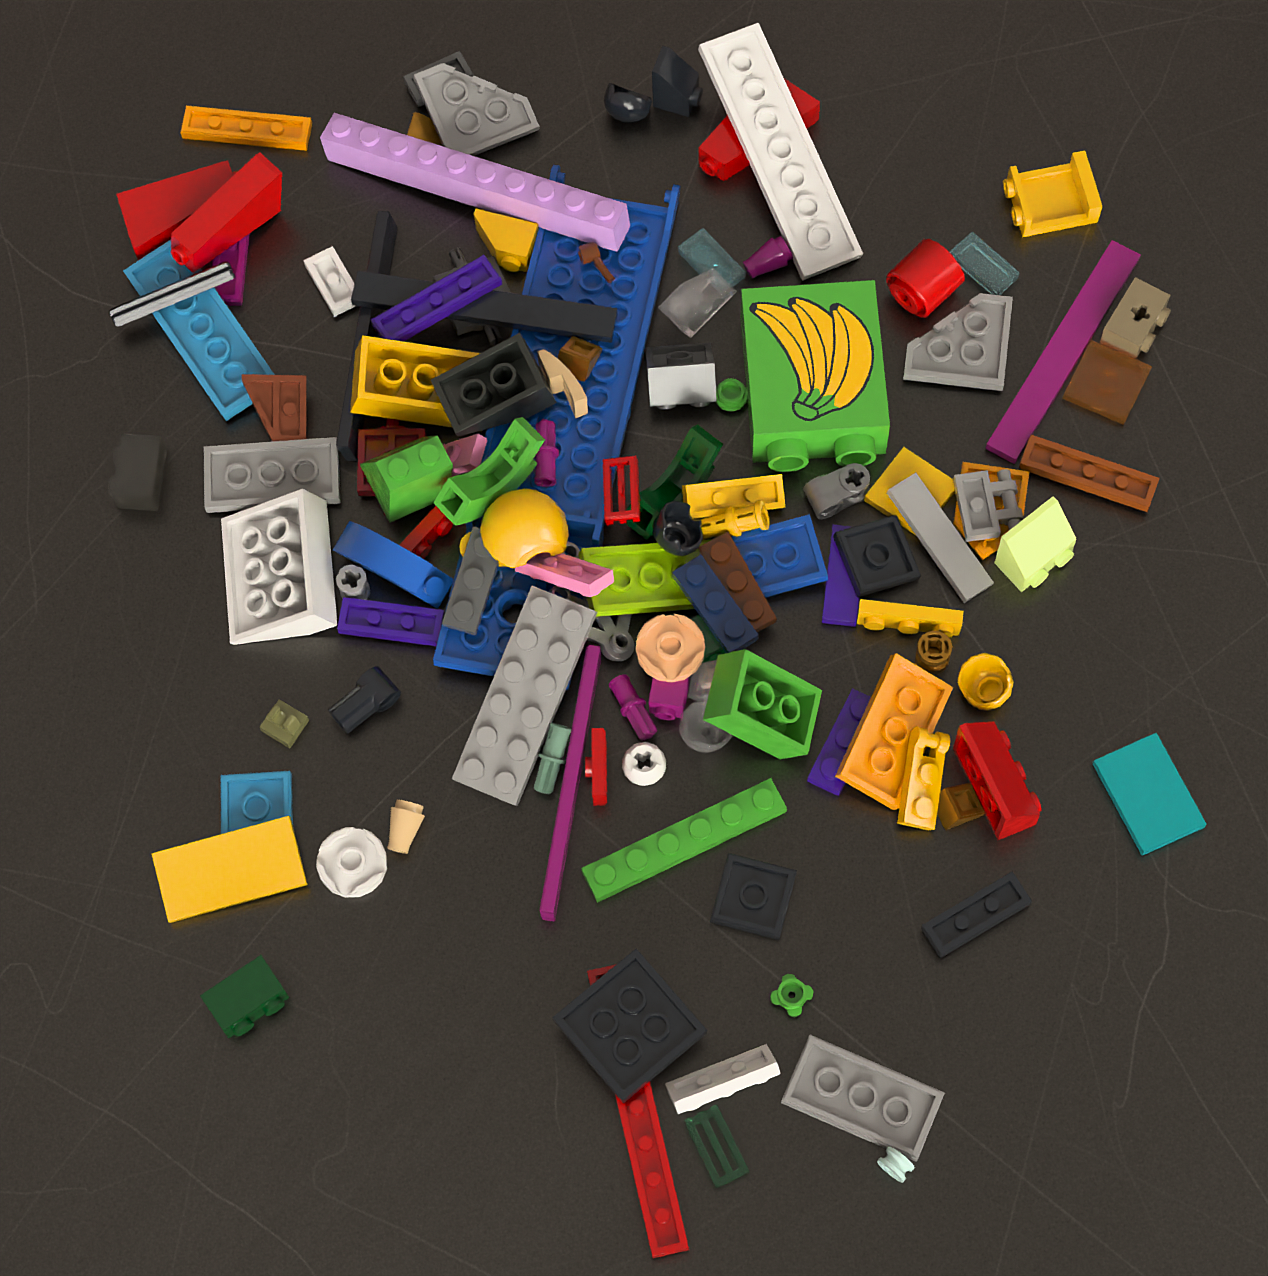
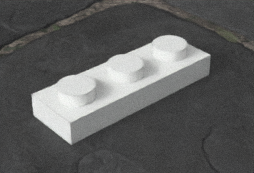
M767 1044L667 1082L665 1085L677 1113L680 1114L687 1110H695L701 1105L718 1098L731 1096L736 1091L751 1085L764 1083L769 1078L779 1075L780 1071L773 1054Z

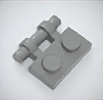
M1009 469L997 472V482H990L988 470L954 475L953 483L966 542L998 538L1001 533L1000 524L1008 525L1009 530H1011L1024 519L1022 509L1017 506L1015 494L1018 493L1016 481L1012 480ZM999 496L1002 498L1004 509L996 510L993 497Z

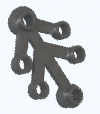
M567 542L565 551L570 556L579 559L578 553L580 550L577 545ZM556 585L548 591L552 594L558 592L562 598L589 608L587 596L582 595L584 599L582 600L572 596L569 589L559 588ZM632 614L617 615L615 624L610 616L595 617L601 630L591 627L586 640L601 645V651L607 659L612 661L626 660L634 651V641L628 633ZM616 640L620 642L622 647L617 645Z

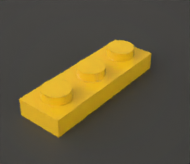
M782 474L682 485L683 502L690 505V515L693 519L725 514V510L728 507L743 508L755 505L757 500H763L767 510L786 508Z
M860 599L857 624L864 625L865 628L870 630H882L884 627L894 628L905 634H916L919 631H940L950 638L953 635H960L964 611Z

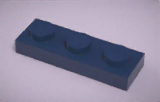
M702 555L697 556L672 572L673 579L726 653L743 650L758 640V633Z

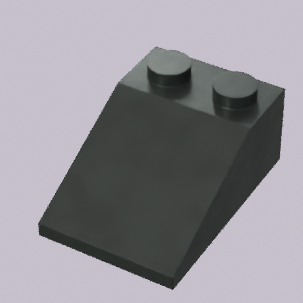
M520 333L431 379L432 385L457 436L512 423L515 418L523 417L527 419L557 403L531 349Z

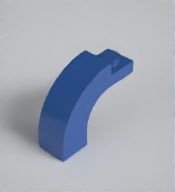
M351 521L348 522L333 548V551L356 565L387 579L437 609L453 583L452 577L435 568L431 563L378 533Z

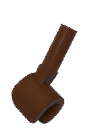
M590 242L579 246L578 255L581 263L585 265L594 262L595 267L608 283L613 282L615 278L603 263L597 244Z

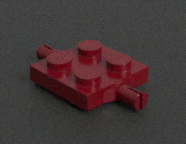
M386 418V426L377 429H358V496H375L360 464L414 440L426 437L425 428L408 429L399 426V420Z

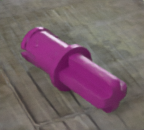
M542 419L536 424V431L545 441L534 457L537 463L535 466L534 482L540 487H551L556 484V458L559 456V450L556 448V424L553 421Z
M627 674L615 677L608 685L621 706V715L628 718L640 740L652 738L657 732V727L645 708V699L638 696Z

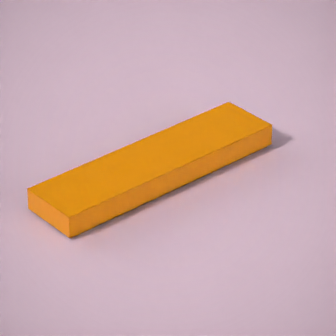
M186 105L181 136L182 139L307 151L312 120L311 117Z

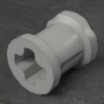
M353 564L346 565L339 570V574L336 576V583L340 590L341 598L367 600L370 595V586L367 582L365 571ZM355 582L357 586L351 588L349 584Z

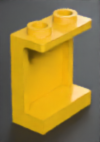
M1085 151L1072 153L1071 161L1068 164L1018 173L1016 165L1009 167L1007 179L1003 180V188L1006 198H1011L1012 220L1015 226L1020 227L1022 237L1097 223L1099 221L1102 203Z

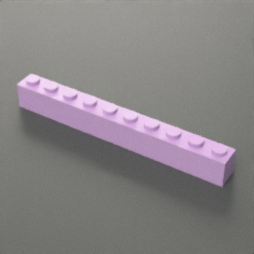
M334 113L320 137L327 160L486 211L538 223L540 228L587 243L594 242L597 246L618 252L630 228L626 203Z

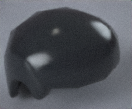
M613 83L608 84L604 95L606 110L615 119L622 122H637L644 119L648 115L652 104L651 97L622 88Z
M676 500L665 503L653 522V536L657 543L668 553L675 556H686L695 552L703 540L702 521L691 517V507L689 504Z

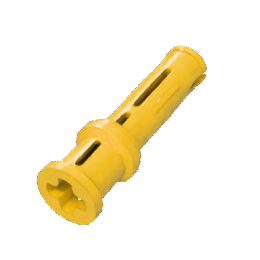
M757 500L755 505L743 508L728 507L725 510V514L697 519L702 521L703 540L720 536L726 532H729L731 536L738 537L742 535V532L761 528L764 531L769 529L770 524L768 511L763 500Z

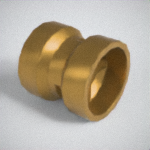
M929 631L923 634L918 641L915 655L916 665L932 675L943 672L949 664L952 651V643L949 637L940 631Z

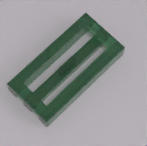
M717 1104L706 1111L703 1110L697 1113L692 1118L689 1117L684 1120V1124L715 1188L749 1173V1169ZM711 1117H714L739 1168L735 1171L732 1170L708 1121ZM699 1123L702 1124L726 1174L722 1177H719L697 1132L695 1125Z

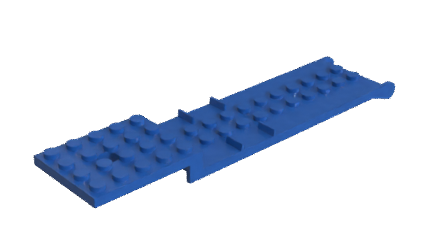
M553 165L549 180L564 184L566 174L561 172L559 165ZM673 184L672 191L666 190L664 203H669L668 208L613 199L627 204L630 228L618 252L598 246L603 263L615 278L611 283L606 281L595 267L594 262L585 265L581 263L578 255L579 246L587 242L540 227L538 228L522 295L612 307L618 310L612 343L582 339L602 348V352L589 377L585 381L577 380L587 396L588 414L575 418L564 391L553 394L557 403L525 419L535 430L536 424L542 419L553 421L556 424V448L559 450V456L556 458V484L551 487L537 486L534 482V468L517 490L534 489L552 498L565 514L569 532L568 542L577 545L579 550L581 548L602 547L605 522L603 459L620 457L679 203L680 185ZM513 329L511 337L518 333L522 335L537 363V351L544 349L558 359L559 350L571 338ZM512 423L487 429L485 435L487 443L481 464L494 452ZM617 466L612 467V487L616 475ZM483 516L466 523L465 535L472 531L473 526L481 528ZM460 552V556H459V560H458V564H457L455 576H454V579H453V583H452V587H451V591H450L448 603H449V600H450V597H451V594H452V590H453V587H454V584H455V581H456V578H457V575H458V572H459V569H460V566H461V562H462V559H463V558H462V555H461V552ZM498 567L477 634L472 635L445 627L442 624L433 658L434 666L494 677L516 623L507 621L503 617V612L510 609L514 604L524 605L531 586L548 592L555 585L516 572L515 568ZM569 590L572 596L584 600L580 593ZM555 592V595L562 597L560 593ZM572 676L569 680L566 690H569Z

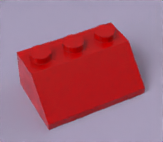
M994 721L964 723L960 725L953 749L976 793L997 840L1036 825L1040 816L1039 812L1042 811L1041 804L1035 792H1029L1024 782L1026 774L1019 761L1014 762L1009 752L1011 744L1005 731H999Z

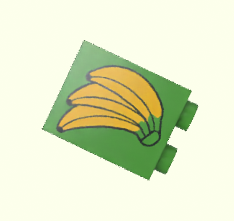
M875 280L741 289L740 322L752 463L768 462V467L774 471L791 472L807 466L809 463L808 459L835 457L836 463L843 467L852 463L865 466L875 461L877 454H886L890 419Z

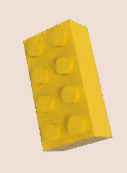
M362 335L355 350L350 413L452 427L431 379L481 353Z

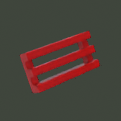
M637 456L603 459L604 517L606 525H614L613 521H619L620 524H623L633 519V522H641ZM625 465L630 466L631 510L628 511L626 508ZM613 466H617L619 512H613Z

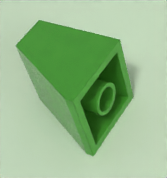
M437 435L414 440L360 464V467L390 523L434 504L433 502L447 479L452 477L453 464Z

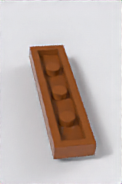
M1030 435L1019 465L1021 470L1029 471L1030 473L1148 512L1159 481L1158 477L1034 435Z

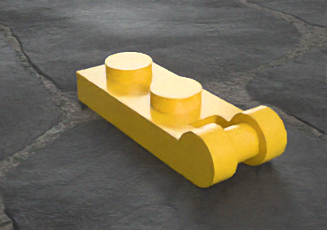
M918 726L912 729L909 737L898 824L928 831L935 830L945 753L950 746L949 734L942 732L932 734L926 728ZM925 746L930 747L929 757L923 756Z

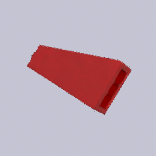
M784 78L807 129L819 120L820 101ZM728 115L699 147V165L702 170L708 175H715L723 181L750 165Z
M262 153L256 154L171 233V255L179 265H185L192 273H195L281 211L282 172Z
M228 160L116 194L138 261L171 240V233L238 172V170L231 171Z

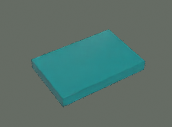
M1157 733L1094 760L1093 766L1142 856L1201 830L1207 825Z

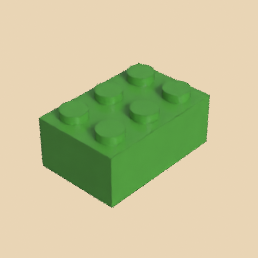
M746 649L721 654L717 658L703 720L779 759L808 755L822 690Z

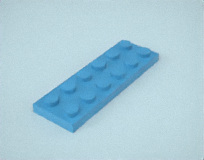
M171 240L123 270L140 296L195 274L185 265L181 266L174 260L171 255ZM214 287L152 313L225 421L253 404L242 383V374L275 375Z

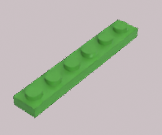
M770 778L581 868L582 874L598 903L786 813L787 807Z

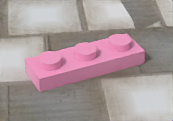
M542 552L531 557L525 565L515 567L516 572L528 575L533 579H539L554 584L559 588H566L589 597L599 594L601 590L614 583L613 570L563 553L550 556L549 552Z

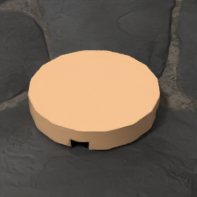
M665 614L655 616L646 622L638 633L636 641L638 662L648 675L659 681L676 682L685 680L694 674L703 662L705 653L703 633L694 621L684 615L674 614L665 616Z

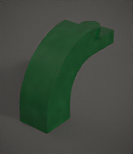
M698 424L691 427L676 456L665 472L651 486L639 492L641 522H633V519L627 520L626 524L646 540L653 538V522L665 503L674 500L683 502L682 485L707 482L715 469V466L712 464L723 443ZM630 503V505H629L627 511H628V510H631V503Z

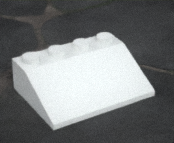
M300 489L221 518L231 644L236 645L311 635L337 626L326 500L305 489Z

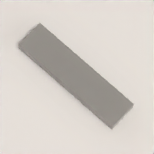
M917 473L912 474L887 491V495L963 603H966L993 585L994 582Z

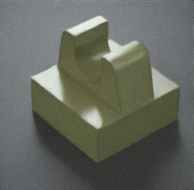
M279 699L266 715L265 720L260 725V729L263 733L291 748L309 722L308 716Z

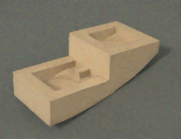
M546 350L537 351L539 367L552 394L564 391L575 418L588 414L587 396L571 371Z

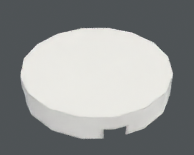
M345 827L331 833L322 842L317 856L316 868L322 883L332 893L345 898L361 897L372 892L382 882L387 871V855L381 841L372 832L365 829Z

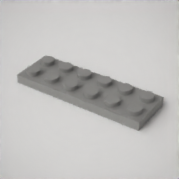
M531 586L453 774V780L518 806L546 739L549 725L553 722L598 612Z

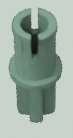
M550 723L543 752H539L538 755L542 759L534 784L536 791L545 794L553 792L560 764H565L566 761L563 757L571 728Z

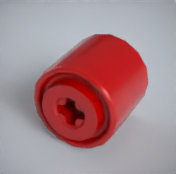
M923 239L886 276L887 285L894 299L905 310L918 317H928L965 280L964 272L954 256L938 242L931 239Z

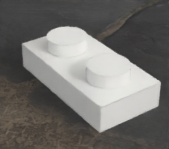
M333 246L304 260L306 269L334 317L355 307L351 303L354 282Z

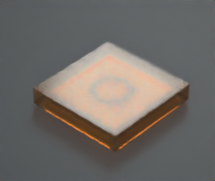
M1091 340L1064 393L1063 399L1124 425L1152 366Z

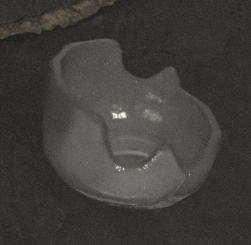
M707 701L691 703L680 715L679 732L681 738L689 748L701 753L718 751L733 737L732 734L703 720Z

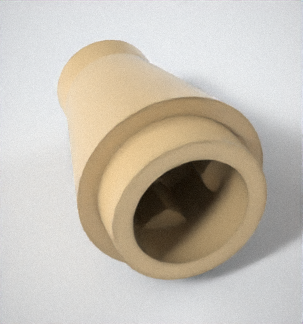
M396 800L395 807H391L390 833L387 849L408 854L409 847L425 817L422 815L423 806L404 800Z

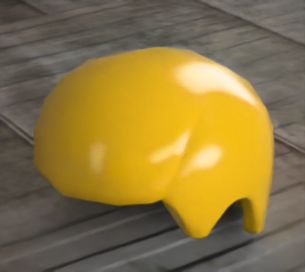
M981 653L971 656L962 664L958 675V685L968 703L973 707L988 711L1000 707L1011 696L1014 682L1009 668L1000 657Z

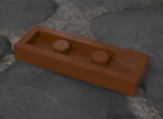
M729 532L698 548L700 555L703 556L756 632L777 622L774 612Z

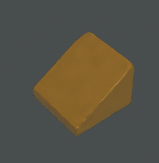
M414 112L407 135L442 146L431 118Z
M572 336L559 350L558 359L571 371L577 380L585 381L597 362L602 348Z
M971 783L947 787L940 791L937 814L945 829L956 827L985 814Z

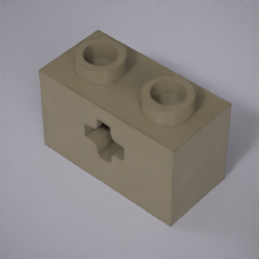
M1135 277L1106 324L1100 344L1133 361L1137 359L1141 351L1147 353L1156 337L1152 333L1156 325L1162 327L1171 312V309L1167 308L1170 294Z

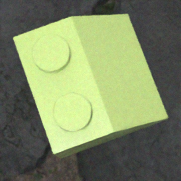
M1054 496L1001 537L994 563L1021 592L1030 585L1033 588L1040 585L1048 577L1049 574L1047 572L1055 565L1059 568L1064 566L1074 556L1072 551L1077 539L1059 502Z

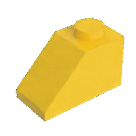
M475 209L476 231L490 254L495 257L497 264L511 272L519 270L527 272L538 232V223Z

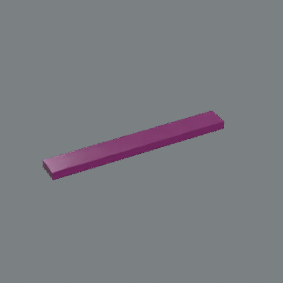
M1113 240L1110 242L987 442L986 450L1013 464L1017 462L1028 443L1030 435H1033L1137 265L1141 254Z
M588 645L586 647L540 904L541 918L553 922L556 919L601 664V647L595 645Z

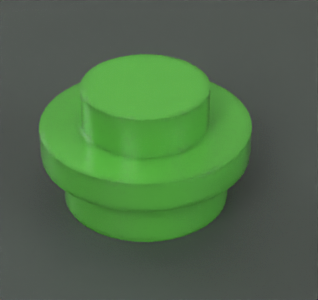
M732 378L722 381L716 387V403L721 409L726 411L741 409L747 402V389L745 385L739 380Z

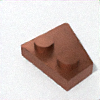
M242 374V383L272 442L306 439L307 376Z

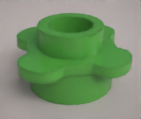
M786 974L782 977V983L779 985L778 990L771 993L770 999L774 1005L784 1007L790 1016L797 1017L802 1013V1006L806 1000L812 999L813 989L811 986L804 985L800 980L796 979L795 975ZM790 992L795 993V997L790 998L788 994Z

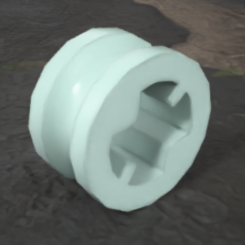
M888 1147L886 1149L887 1156L885 1158L880 1157L877 1163L890 1176L903 1183L906 1179L905 1173L907 1171L912 1172L915 1167L899 1151Z

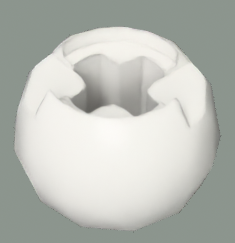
M648 742L636 743L626 751L622 759V769L625 776L632 783L641 786L651 785L662 778L666 770V758L656 745ZM646 759H650L651 768L648 766H644L642 769L638 768V760L644 762Z

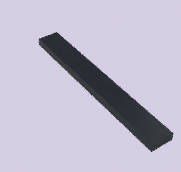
M378 211L376 215L366 272L390 275L398 227L389 211ZM360 306L336 446L346 461L358 460V429H363L365 415L350 413L355 350L362 335L379 338V334L372 326L371 319L382 314V309Z
M357 271L351 303L355 306L389 310L435 282ZM492 290L444 319L568 337L574 336L581 339L612 343L618 310L612 307Z

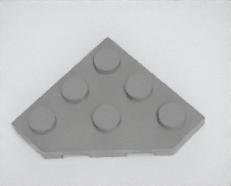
M445 63L414 74V81L443 147L475 156L539 130L540 126L525 96L507 92L491 82L474 75L471 77L461 73Z
M979 293L969 301L968 305L942 319L933 326L931 331L921 338L917 337L908 343L903 380L1003 391L1013 297Z

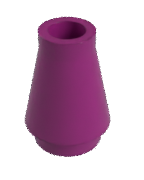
M781 236L776 239L771 237L751 257L742 263L749 276L753 279L767 272L788 266L787 262L793 259V255Z

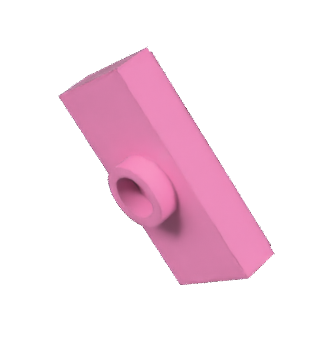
M475 434L443 445L453 464L452 477L470 472L481 464L487 438L480 434Z

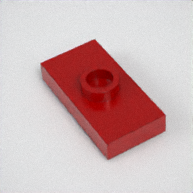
M591 728L592 757H585V777L592 778L593 806H602L607 803L606 730L604 728Z

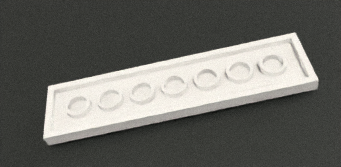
M759 23L700 44L698 48L699 53L781 235L793 255L794 264L802 281L861 258L863 252Z

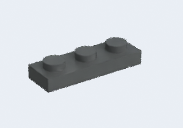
M473 526L442 622L445 627L472 635L477 634L499 565V561L494 559L484 547L480 528Z

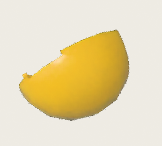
M534 489L513 490L499 496L486 509L480 528L484 547L494 559L510 568L525 565L531 557L542 552H549L550 556L564 553L569 537L568 525L563 510L548 495Z

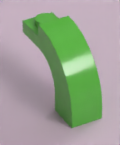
M523 417L515 418L494 452L472 471L449 477L433 503L455 526L482 517L486 509L499 496L506 492L517 490L537 465L534 457L545 439Z

